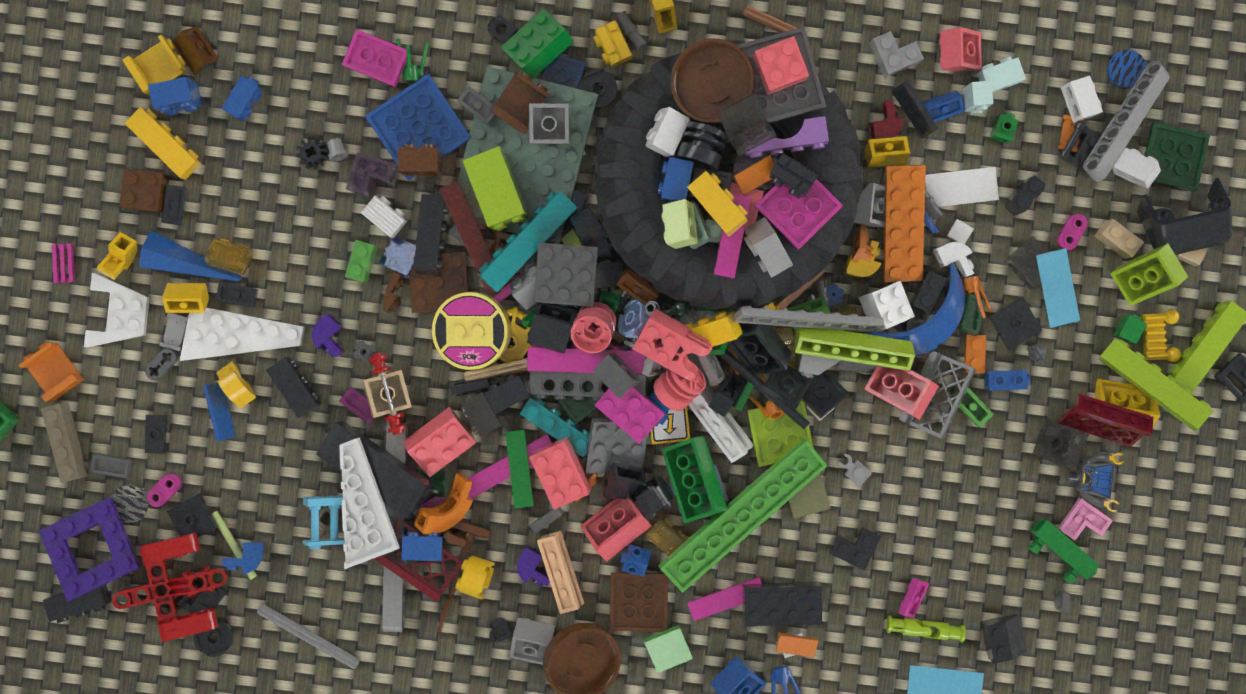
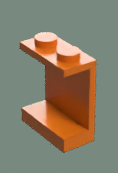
M45 342L39 346V351L28 354L23 358L24 361L19 364L20 368H28L45 392L41 396L45 403L54 402L84 380L58 342Z

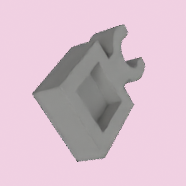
M844 453L847 462L842 464L840 461H837V464L842 468H847L848 470L844 474L860 487L872 473L860 461L856 460L852 463L851 456Z

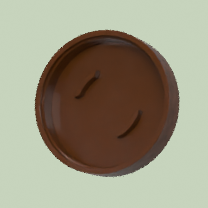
M709 38L693 43L677 58L671 73V90L677 105L689 117L705 124H723L735 119L748 107L755 91L756 78L751 61L737 45L723 39Z
M586 622L570 625L557 633L548 644L543 657L545 677L557 694H602L616 679L621 665L620 649L614 638L603 627Z

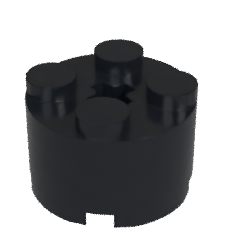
M658 476L657 480L654 477L647 481V486L640 490L636 496L633 495L629 499L644 518L651 520L661 508L665 510L673 504L671 500L674 494L662 477Z

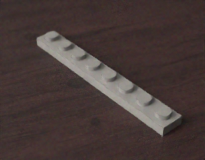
M743 306L733 314V320L736 323L873 333L884 326L883 318H875L873 315L861 317L857 314H823L821 311L809 313L805 310H770L768 307L757 309L751 306Z

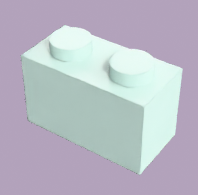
M1007 57L1000 60L1001 64L994 66L991 63L983 66L982 71L977 74L979 80H991L992 93L1021 83L1026 77L1019 58L1012 59Z
M991 80L971 82L962 89L965 112H971L972 115L981 114L982 111L988 110L987 108L993 104Z

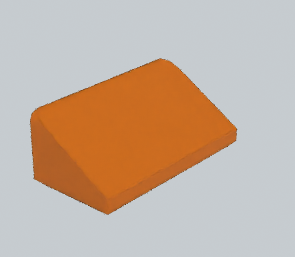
M768 156L735 175L733 178L742 194L745 195L771 180L772 178L769 177V174L775 164L771 156Z
M778 632L776 652L814 658L818 639Z

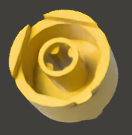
M473 555L468 557V559H464L461 570H463L462 578H458L455 588L459 589L460 593L482 600L485 596L482 592L484 588L488 589L494 571V568L491 567L495 563Z

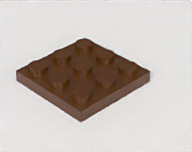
M466 252L441 253L443 269H439V275L416 274L413 269L415 255L408 256L412 313L437 312L439 307L450 297L469 292Z
M611 572L610 631L662 632L667 630L668 577L666 574L645 573L643 577L628 572Z

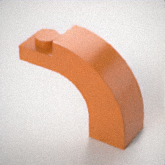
M456 473L447 499L436 507L419 509L414 526L423 534L444 532L456 525L468 512L473 502V499L468 496L472 481L465 475Z

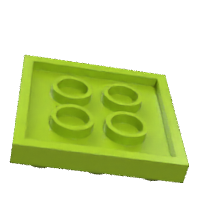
M801 400L796 411L808 420L805 403ZM759 408L747 410L758 467L776 463L803 438L813 447L809 425L803 430L785 413L781 417L772 420L770 417L765 418Z

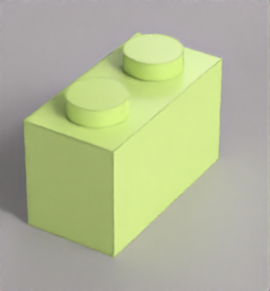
M683 199L662 205L663 212L661 216L665 224L664 240L667 245L677 249L698 244L694 204Z

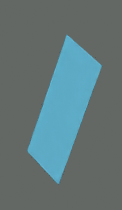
M1066 248L1036 255L1050 328L1080 321Z
M910 665L907 694H982L984 673Z

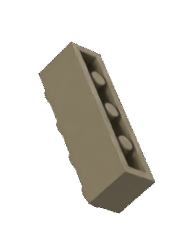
M59 403L41 408L60 482L64 483L87 477L88 473L69 403Z

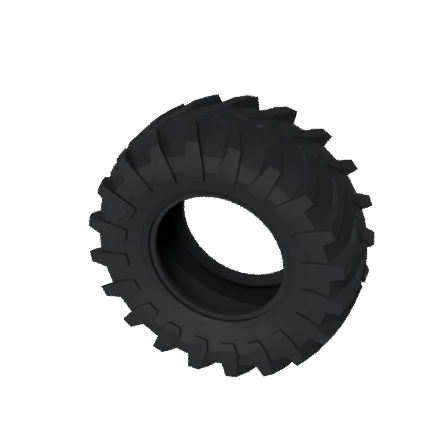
M727 40L735 45L746 43L739 40ZM680 54L662 58L650 67L651 72L643 74L627 87L622 94L621 102L616 104L608 116L602 139L599 141L595 161V192L602 224L611 240V244L624 263L637 273L638 276L651 284L654 289L670 296L673 300L689 306L709 308L710 310L733 311L739 310L743 306L759 307L794 293L828 266L849 235L856 218L857 205L863 189V170L860 167V142L855 128L850 127L845 105L835 91L829 93L818 74L826 108L761 125L764 126L771 136L778 139H788L795 136L801 130L804 119L825 116L829 142L824 145V148L812 149L811 146L805 147L804 151L792 153L791 150H785L783 153L818 174L817 180L843 207L799 250L779 230L770 224L793 266L772 278L768 271L763 273L758 264L761 261L760 257L753 255L744 238H742L735 278L714 275L719 243L707 242L696 249H692L690 245L675 249L667 245L664 240L665 224L661 216L663 212L662 205L671 202L660 200L661 194H658L660 182H664L662 170L667 157L646 147V136L655 125L656 121L654 119L657 112L663 108L670 107L690 118L689 122H701L685 114L677 105L672 94L671 73ZM741 114L731 120L744 123ZM686 126V129H685L683 135L685 134V132H688V131H689V130L687 129V126Z

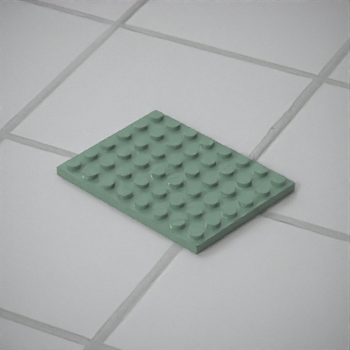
M487 66L480 95L494 105L515 73ZM534 78L531 82L535 85L538 83L542 84L548 89L547 93L550 94V97L545 98L542 104H569V144H530L529 129L525 134H522L497 116L487 126L474 115L469 134L471 138L467 142L463 160L500 146L507 155L528 210L529 216L526 217L528 221L534 216L532 213L538 206L541 205L543 207L547 203L546 198L553 191L555 193L562 191L572 200L598 94ZM462 161L449 215L487 225ZM566 220L546 241L557 244L561 243ZM510 223L508 228L504 230L518 233L521 230L519 226L522 223Z

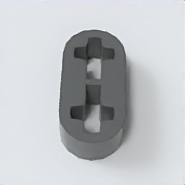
M163 349L146 367V376L151 380L163 378L177 363L178 353L173 349ZM165 354H172L170 357L172 361L163 363L166 359ZM161 366L157 371L159 375H152L154 372L152 368Z
M561 507L551 509L529 526L535 534L563 515L564 511Z

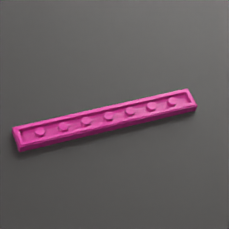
M548 434L527 445L529 466L532 465L529 456L533 451L552 444ZM508 456L468 478L472 481L471 490L468 495L471 499L511 477ZM451 488L423 503L421 507L433 508L442 504L449 496Z

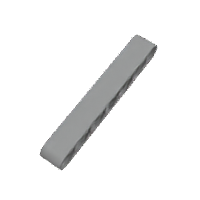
M1153 61L1145 67L1084 162V170L1094 181L1099 182L1107 177L1168 82L1170 75L1159 61Z

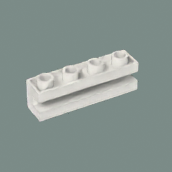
M708 386L688 406L730 462L733 463L746 455L748 450L754 445L729 411L723 417L708 407L716 395L711 387Z

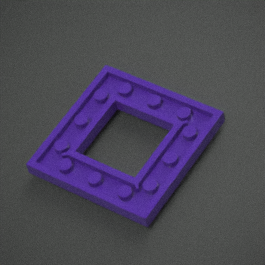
M111 497L39 530L67 602L141 568ZM99 525L113 559L80 574L67 540Z

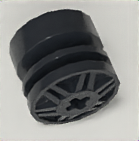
M688 122L687 129L691 132H685L684 137L690 140L691 143H681L677 157L682 160L694 162L693 165L717 170L722 156L714 150H724L726 145L722 142H727L729 135L709 124Z

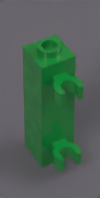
M1041 518L1030 531L1036 539L1027 548L1035 554H1038L1044 545L1071 568L1062 576L1067 583L1072 585L1078 575L1088 580L1097 573V568L1100 565L1048 520Z

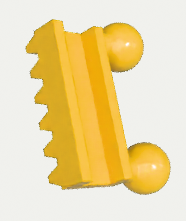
M1169 309L1165 313L1142 314L1141 321L1147 324L1142 333L1143 356L1145 360L1167 359L1169 362L1179 361L1181 351L1175 347L1167 349L1165 345L1167 341L1165 338L1166 331L1164 330L1166 326L1164 321L1167 324L1177 323L1179 313L1174 309Z

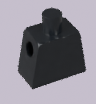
M615 462L612 463L601 480L603 496L607 500H611L613 497L628 499L647 486L644 469Z

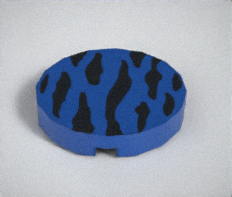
M1129 49L1119 51L1111 57L1109 64H1107V76L1115 86L1117 85L1124 89L1132 88L1145 69L1146 61L1136 51Z

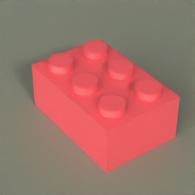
M878 366L864 389L920 420L939 386L912 370Z
M448 407L403 441L409 455L429 477L476 443L472 432L451 407Z
M568 437L535 450L529 456L553 509L587 496L592 490Z

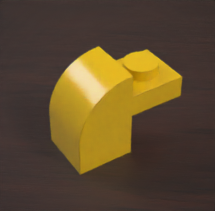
M119 232L108 245L109 254L97 266L99 272L113 280L117 278L123 269L127 270L137 253V241L122 232Z
M873 240L868 242V246L874 248L872 252L874 256L870 262L860 259L858 263L852 262V254L849 255L843 274L856 278H863L874 274L881 265V263L874 261L880 253L879 242Z
M230 362L217 372L219 386L226 396L239 408L244 407L256 398L251 385L241 377L237 366L233 362Z

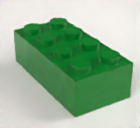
M704 436L694 437L661 449L684 524L728 511Z

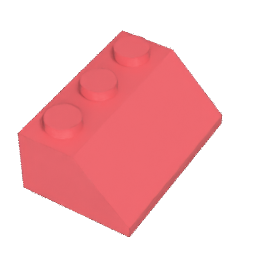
M615 498L580 527L595 550L607 562L652 525L647 518H644L629 498Z

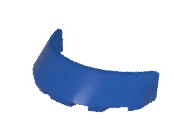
M953 262L949 264L948 268L951 274L948 295L939 311L930 320L917 328L901 333L859 331L858 333L912 341L915 355L918 356L936 349L939 344H943L956 330L965 306L964 284Z

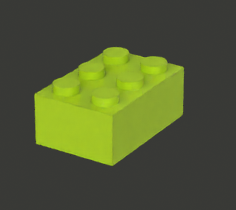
M1168 243L1121 264L1110 273L1130 306L1177 287L1188 278L1187 273Z

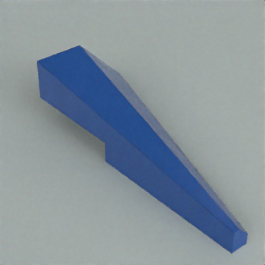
M150 231L141 248L139 267L238 282H241L242 275L153 231Z

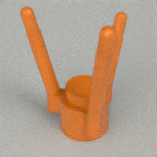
M978 276L963 279L965 295L966 290L968 294L975 293L981 316L985 318L986 315L980 294L985 299V305L989 313H992V308L983 290L981 280L979 281Z
M763 374L759 375L761 380L766 383ZM750 393V399L763 412L765 418L770 417L773 420L784 414L770 400L766 402V407L764 408Z

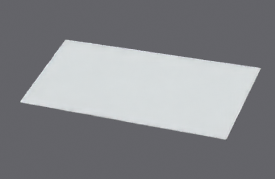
M995 167L925 175L926 190L930 196L933 195L934 202L938 207L999 200Z

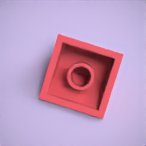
M963 27L940 31L941 70L951 72L982 70L981 32Z

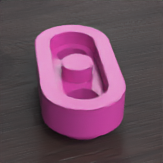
M1075 214L1067 219L1057 237V244L1061 249L1071 250L1077 246L1087 228V219L1083 215ZM1076 220L1080 221L1079 227L1075 224ZM1067 237L1071 238L1070 244L1066 241Z
M174 473L165 475L148 492L147 500L149 504L154 507L166 504L181 488L182 480L180 476ZM169 480L173 483L172 487L168 486ZM155 494L159 495L158 501L154 499Z

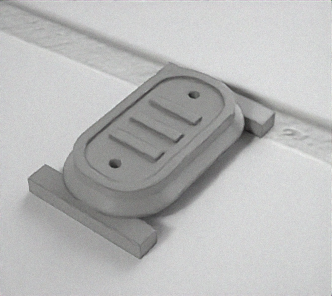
M168 313L167 316L171 318L168 320L165 330L164 343L160 342L159 346L181 351V347L178 346L182 342L186 328L185 321H188V317Z

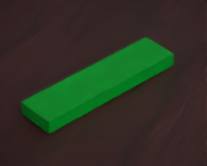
M525 429L507 431L505 435L514 508L534 506Z

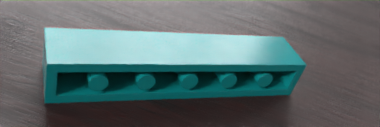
M562 191L550 193L546 198L547 203L543 207L541 205L538 206L532 213L534 216L529 221L526 219L519 226L521 230L516 235L513 233L505 241L507 245L503 249L499 248L492 255L494 257L490 263L485 262L479 268L480 273L478 276L494 292H498L538 250V243H544L577 208Z

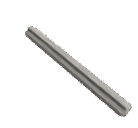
M262 604L257 610V614L350 668L355 669L360 662L358 658L265 604Z

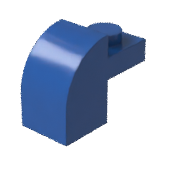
M243 543V558H223L222 566H226V570H238V566H242V574L252 572L262 561L263 543Z

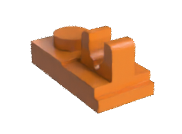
M862 225L853 238L852 262L858 263L860 259L870 262L874 256L872 254L874 248L867 245L870 238L868 236V228Z

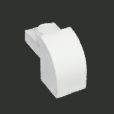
M951 242L932 250L940 267L955 262L962 278L974 274L972 270L974 269L973 263L970 259L966 258L967 255L973 252L965 244Z

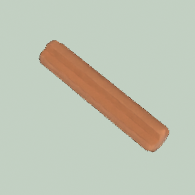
M746 6L743 12L745 17L780 33L797 29V27L751 6Z

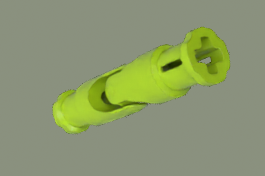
M888 615L886 620L887 633L891 631L900 632L908 636H922L946 641L954 639L962 643L966 637L965 625L959 627L951 626L949 623L919 621L913 618L898 619L892 618L890 615ZM931 626L936 627L937 629L934 632H932Z

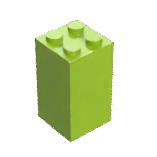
M500 146L463 160L489 228L502 231L507 229L510 223L519 224L526 220V217L529 216L528 210L507 155Z

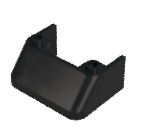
M1219 178L1214 179L1207 195L1212 210L1175 219L1173 213L1166 208L1154 210L1148 195L1142 196L1137 214L1153 249L1168 243L1174 254L1178 255L1229 242L1233 234L1231 201Z

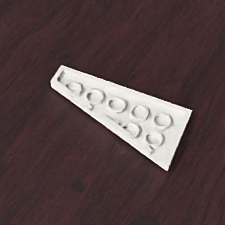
M206 308L205 313H189L180 361L302 346L305 327Z
M360 438L340 445L341 489H343L342 522L345 544H343L345 551L344 569L400 548Z

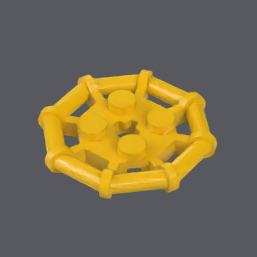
M515 306L512 309L505 310L508 317L512 316L510 338L514 339L515 345L507 347L504 354L499 358L504 363L524 359L528 347H532V344L527 343L528 332H530L531 327L525 329L516 323V317L522 320L527 314ZM494 362L493 364H491V365H489V366L497 365L498 363H497V362ZM527 369L502 375V377H506V375L526 372Z

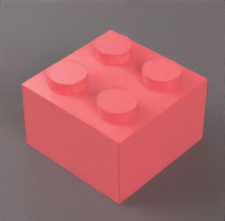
M794 36L756 50L752 56L767 95L806 81L809 77Z

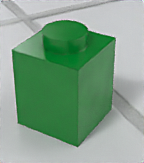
M1123 315L1113 336L1128 344H1137L1147 324L1141 321L1142 318L1138 315Z

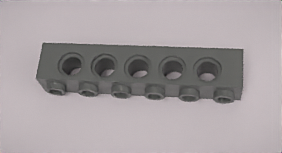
M530 371L529 394H535V398H546L547 395H554V399H566V396H573V400H585V396L592 397V400L599 401L606 392L603 388V381L595 373ZM636 375L641 382L635 388L648 398V376ZM549 379L555 383L553 390L547 388L546 384ZM568 380L574 383L572 391L567 390L565 387ZM587 381L593 384L591 392L585 390L584 385Z

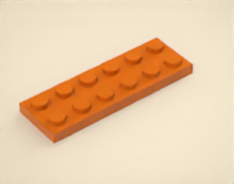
M926 165L885 166L884 282L923 281Z

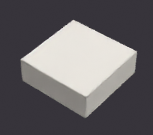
M956 219L946 236L955 242L965 244L974 229Z

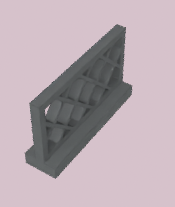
M930 351L920 375L932 382L941 378L943 387L937 389L935 394L945 390L948 399L938 403L934 394L935 405L926 408L924 415L927 422L923 424L914 423L916 418L902 411L899 420L943 440L976 369L941 355L936 351ZM943 360L949 362L952 368L944 373L940 369ZM961 369L968 370L967 377L959 380L956 371ZM953 373L956 382L946 386L944 376ZM958 385L959 394L951 398L948 389ZM950 403V413L942 415L940 406ZM937 408L940 417L930 420L927 411ZM941 420L943 427L939 434L933 430L931 424Z

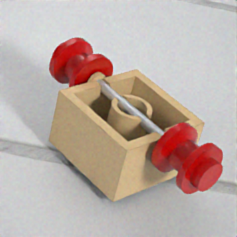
M382 352L372 354V359H369L368 362L373 363L375 368L372 371V375L378 374V376L362 381L372 418L386 414L392 415L384 418L385 421H389L391 426L388 429V433L392 432L393 436L404 433V428H407V425L401 422L404 414L396 413L412 406L402 370L386 374V371L391 370V367L385 364L388 356L383 355Z

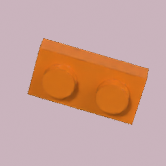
M965 335L964 364L975 368V373L985 374L986 335Z

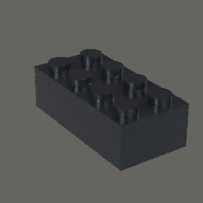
M818 581L742 584V609L745 627L822 625V586Z

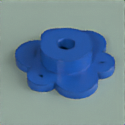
M836 284L827 286V294L830 297L828 305L834 306L836 303L842 302L841 297L844 296V290L838 288Z

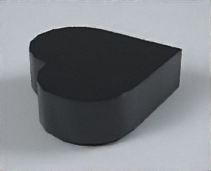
M497 617L494 620L493 628L489 633L491 641L496 643L513 636L507 620L503 617Z

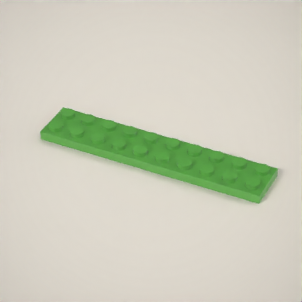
M803 438L727 504L728 511L718 513L664 559L658 565L659 568L683 593L827 467L826 463L809 442Z

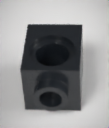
M498 15L497 18L493 17L487 26L489 27L487 29L488 33L503 45L518 32V29L501 15ZM500 26L507 28L503 34L497 33V29Z

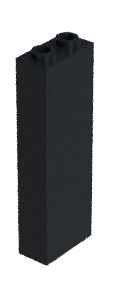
M334 422L316 455L342 473V469H340V445L360 438L383 502L406 519L416 517L418 510L422 508L421 505L424 500L430 497L432 493L431 488L434 484L346 422Z

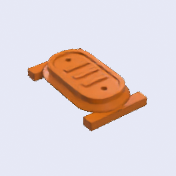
M1063 115L1065 121L1062 126L1061 145H1058L1059 150H1064L1074 131L1075 123H1073L1071 116ZM1079 138L1071 152H1077L1078 148L1076 147L1078 146Z

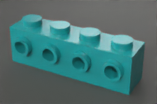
M531 397L520 412V415L557 440L568 437L574 451L584 457L587 453L590 432L585 429L583 431L579 430L576 427L578 424L574 423V421L569 418L566 421L560 417L561 413L553 407L550 410L544 406L546 403L543 400Z

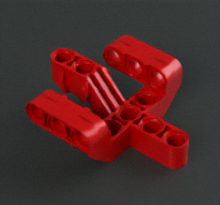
M197 533L139 546L143 565L146 566L149 583L118 591L112 598L113 606L117 609H125L154 601L161 642L218 628L214 608L179 616L174 596L187 595L189 598L199 592L215 591L216 587L222 586L227 581V571L221 567L210 569V566H205L201 571L191 573V570L183 572L182 576L170 578L167 567V559L201 552ZM160 566L162 568V575H155L153 567ZM220 572L223 575V581H215L213 574ZM194 578H202L204 581L203 586H196ZM158 585H164L167 588V592L160 594L157 591ZM138 590H145L147 598H139ZM123 594L127 597L126 604L118 601L119 595ZM162 604H169L171 612L166 613L162 611Z

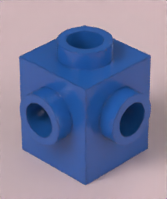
M629 544L627 552L623 551L620 562L624 563L622 571L644 577L651 550Z

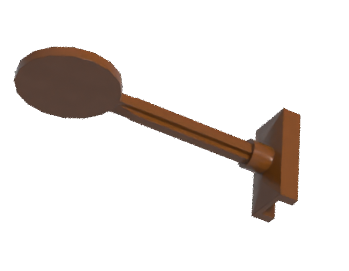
M459 521L452 528L464 532L463 537L466 540L464 548H461L458 559L464 561L467 558L475 536L489 538L492 530ZM461 568L450 583L449 596L439 621L437 633L441 634L444 628L453 595L457 590L455 588L457 580L462 575L463 570Z

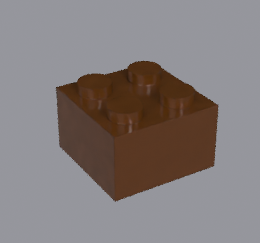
M404 144L403 148H398V172L403 176H442V152L434 144H423V147H415L414 144Z
M124 168L119 207L162 213L165 185H169L170 176L163 173Z

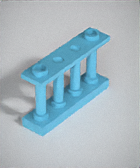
M343 495L303 497V505L311 510V539L303 540V544L309 546V549H321V545L345 544V538H338V509L342 505ZM321 506H328L330 509V538L319 539V510Z

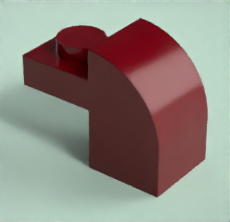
M886 100L882 103L884 120L875 121L870 124L871 139L892 138L901 131L904 118L895 117L898 115V109L893 100Z

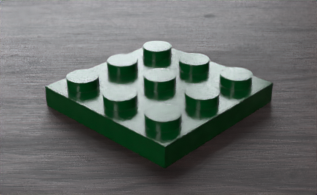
M1152 123L1144 156H1151L1159 163L1161 171L1153 183L1193 192L1198 191L1210 135Z

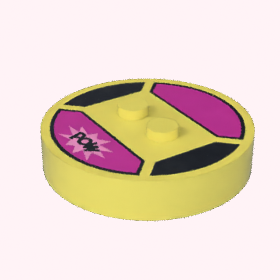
M465 292L450 297L439 307L433 319L432 337L437 351L448 363L460 369L476 370L493 364L504 354L510 342L511 324L507 312L496 299L480 292Z

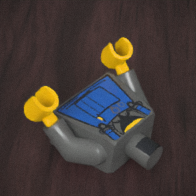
M1122 452L1114 455L1111 453H1095L1085 458L1083 463H1078L1077 471L1067 470L1066 481L1075 482V490L1080 491V496L1090 504L1102 508L1107 507L1109 511L1117 512V510L1111 509L1112 503L1119 504L1118 501L1111 500L1115 464L1120 465L1124 463V461L1119 462L1116 459L1117 455L1121 456L1124 454Z

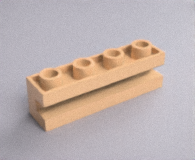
M557 531L543 535L537 540L559 612L563 614L578 610L584 604L562 532Z

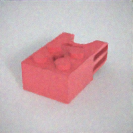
M654 309L632 349L683 378L692 380L696 377L698 369L688 359L687 354L694 353L704 357L711 352L712 345L707 339L689 330L690 328Z

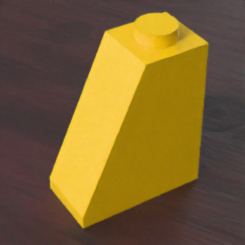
M649 0L658 33L661 34L677 29L673 0Z

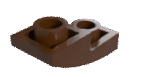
M395 271L390 278L384 296L383 310L388 313L391 310L395 311L398 307L400 296L395 294L394 291H398L404 282L402 281L404 276Z

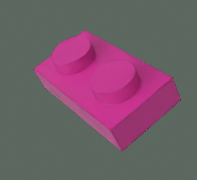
M913 578L908 586L907 594L900 604L898 613L914 619L929 583Z

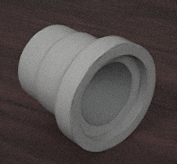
M336 138L327 142L330 161H340L348 156L341 139Z

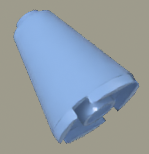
M635 299L624 307L626 309L624 315L620 314L618 331L624 337L638 339L650 316L646 314L645 305Z

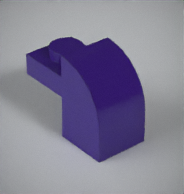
M326 313L315 324L312 331V340L316 348H322L325 345V351L331 357H340L345 351L337 344L333 337L343 327L329 313Z
M528 544L518 560L517 569L519 576L525 583L532 577L534 578L533 582L537 585L548 586L550 583L548 574L536 568L542 559L541 552Z

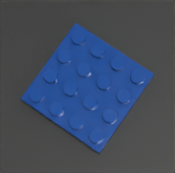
M429 74L365 115L397 165L398 148H403L404 144H414L415 147H423V144H434L442 152V158H444L471 138ZM405 176V177H406V179L409 181V180H411L412 178H414L415 176Z

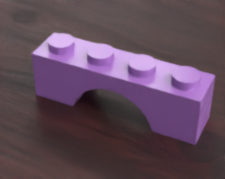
M825 116L804 119L801 130L795 136L788 139H778L771 136L764 126L742 129L745 155L750 156L751 159L763 157L762 154L771 153V156L781 155L785 150H791L792 153L804 151L805 147L811 146L812 149H821L829 142Z

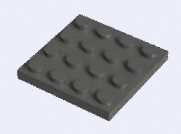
M805 27L737 45L751 61L756 78L752 100L741 113L745 128L757 127L826 108ZM794 36L809 77L806 81L767 95L752 56L756 50Z

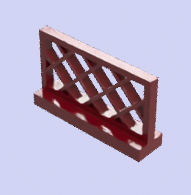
M1078 394L1075 404L1059 419L1058 424L1132 447L1143 436L1149 437L1152 434L1154 417Z
M399 519L393 528L397 541H402V538L398 539L397 530L400 525L406 527L408 532H419L402 519ZM400 548L397 549L398 553L396 554L386 553L373 558L435 602L439 600L463 564V561L444 548L442 551L443 572L432 574L430 563L439 561L416 563V560H413L414 564L405 565L401 560L402 552L400 553ZM452 559L458 563L453 571L446 572L444 560ZM428 564L430 575H419L417 566ZM452 573L447 580L446 574ZM444 575L445 584L441 589L434 585V576Z

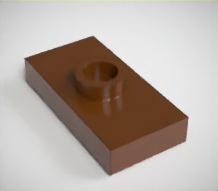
M450 528L441 532L445 542L464 548L466 540L457 529Z

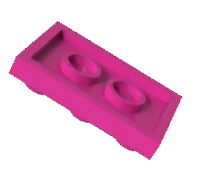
M356 29L342 65L396 87L407 61V51L404 48Z
M635 387L630 388L622 398H617L608 389L595 404L601 412L638 444L665 415L662 410Z

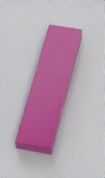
M731 193L734 197L731 201L736 206L740 204L748 213L751 197ZM745 224L730 237L722 229L714 275L735 278Z
M757 577L687 602L693 620L696 621L743 604L742 584H762L760 578Z

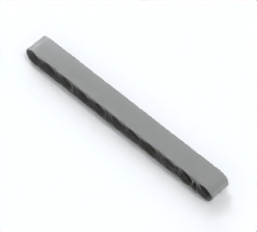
M388 423L386 451L408 466V452L403 442L408 438V423H402L407 425V428H404V433L394 436L392 432L388 433V429L391 427L390 423ZM385 504L393 528L399 519L406 522L407 519ZM400 525L397 530L398 539L406 536V527ZM398 541V542H399V547H400V553H401V552H402V541ZM397 550L389 552V554L398 553ZM384 567L383 632H403L405 580Z

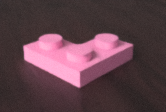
M1079 498L1057 529L1075 541L1085 526L1102 536L1113 520L1082 498Z

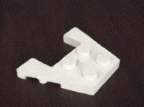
M92 273L90 290L109 292L110 298L106 331L86 330L84 347L90 348L145 336L150 297L120 285L113 280H109L100 274Z

